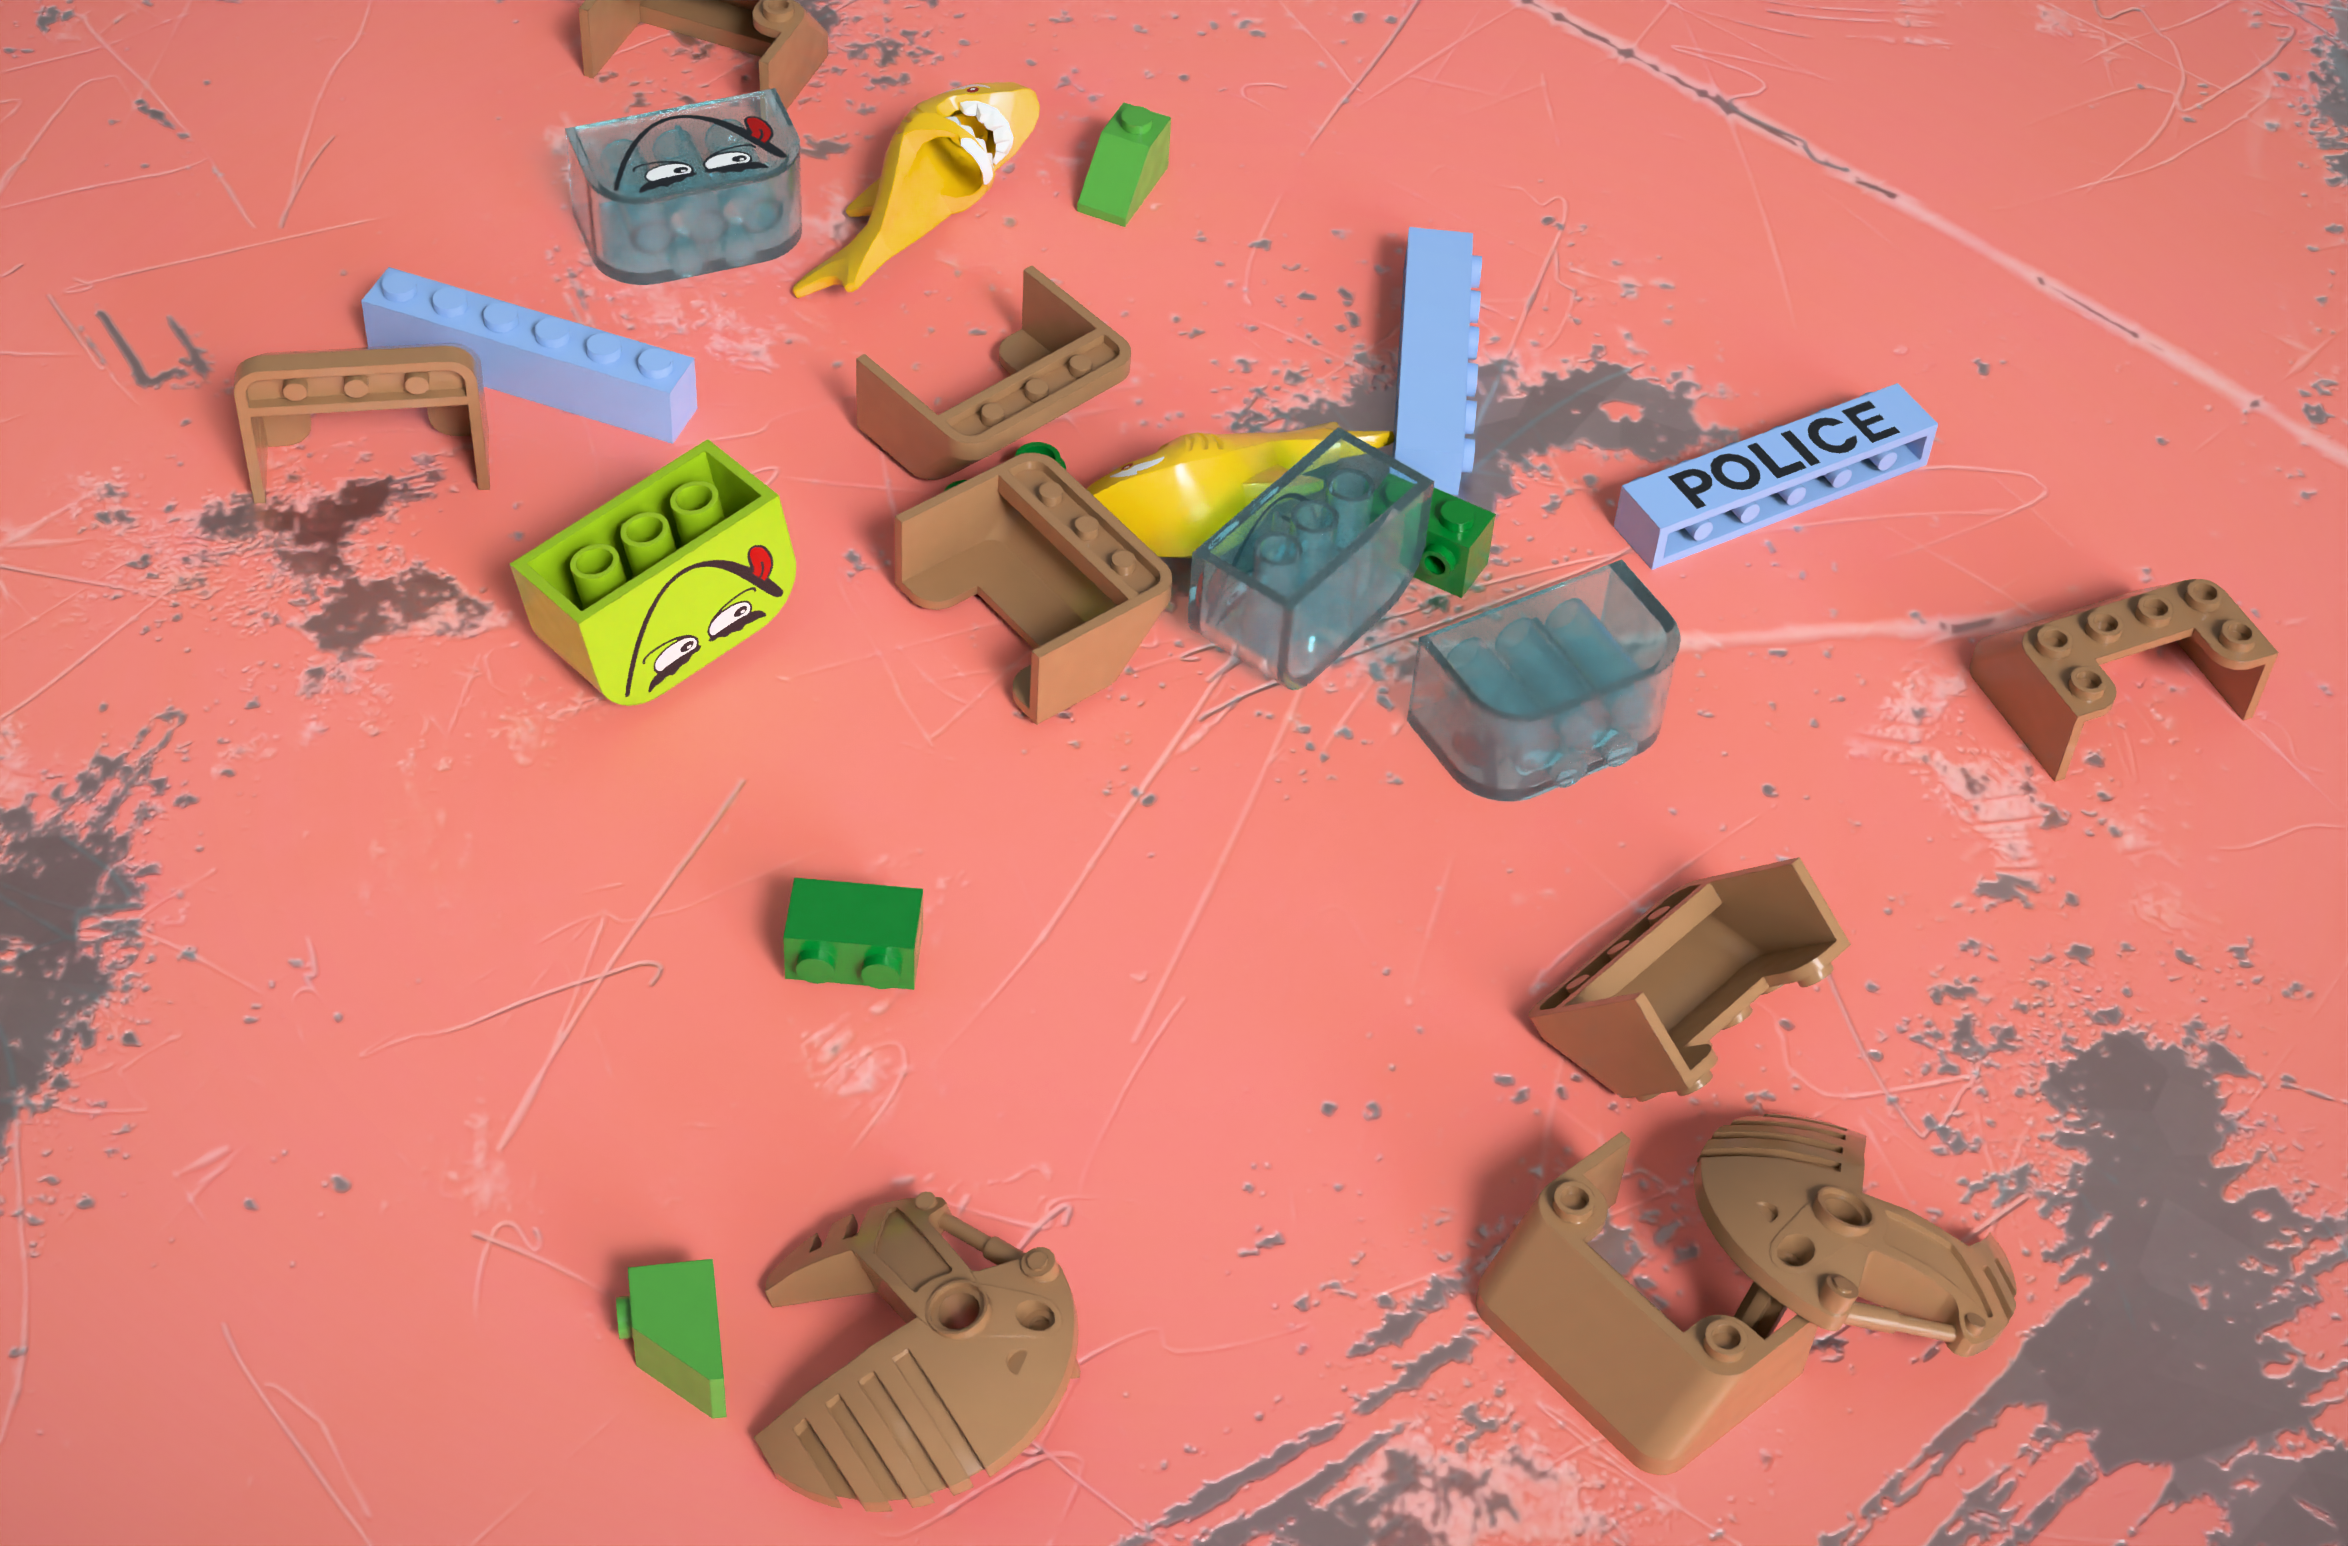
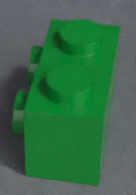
M1392 470L1365 504L1359 553L1462 598L1488 564L1496 514Z
M794 878L783 936L785 979L804 980L815 984L829 982L864 985L876 989L898 988L914 990L923 935V889Z

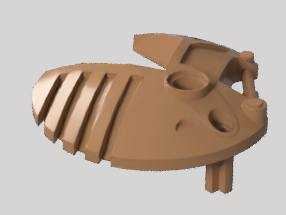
M1770 1113L1764 1114V1116H1744L1735 1119L1731 1125L1719 1127L1714 1132L1712 1138L1708 1139L1697 1159L1698 1164L1694 1169L1693 1184L1695 1197L1700 1212L1717 1242L1738 1267L1754 1281L1733 1317L1746 1323L1764 1340L1773 1334L1787 1308L1828 1331H1838L1843 1324L1894 1334L1897 1331L1944 1341L1954 1354L1965 1358L1988 1349L2005 1330L2016 1309L2014 1297L2017 1294V1287L2013 1269L2003 1248L1991 1232L1980 1242L1968 1246L1912 1211L1862 1193L1866 1135L1818 1119L1791 1114ZM1857 1297H1861L1880 1306L1861 1303L1855 1300Z
M926 1191L920 1193L916 1198H906L869 1207L858 1233V1222L854 1214L832 1223L823 1247L818 1234H814L787 1255L766 1280L765 1293L772 1308L878 1292L906 1323L871 1345L847 1365L806 1392L790 1408L754 1436L756 1443L780 1482L813 1501L831 1507L843 1509L837 1498L842 1497L858 1500L866 1512H890L893 1510L888 1501L907 1499L912 1508H918L935 1503L930 1493L948 1488L952 1495L956 1496L973 1488L971 1476L985 1470L989 1477H992L1010 1464L1032 1443L1055 1413L1067 1391L1070 1379L1080 1378L1081 1370L1076 1359L1079 1335L1077 1309L1069 1283L1054 1253L1045 1247H1036L1025 1253L999 1237H990L953 1216L947 1202L943 1198L935 1197L933 1193ZM946 1231L981 1251L984 1258L996 1264V1266L980 1271L971 1270L941 1234Z

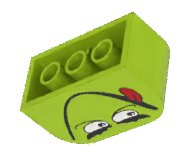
M709 439L510 563L534 633L606 698L616 704L626 706L643 704L659 697L766 626L786 603L796 577L795 554L779 495Z

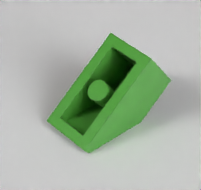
M1122 103L1101 132L1077 203V212L1126 227L1168 169L1171 117L1150 111L1141 106Z
M713 1259L628 1267L630 1296L616 1297L619 1340L633 1338L636 1366L712 1419L727 1417Z

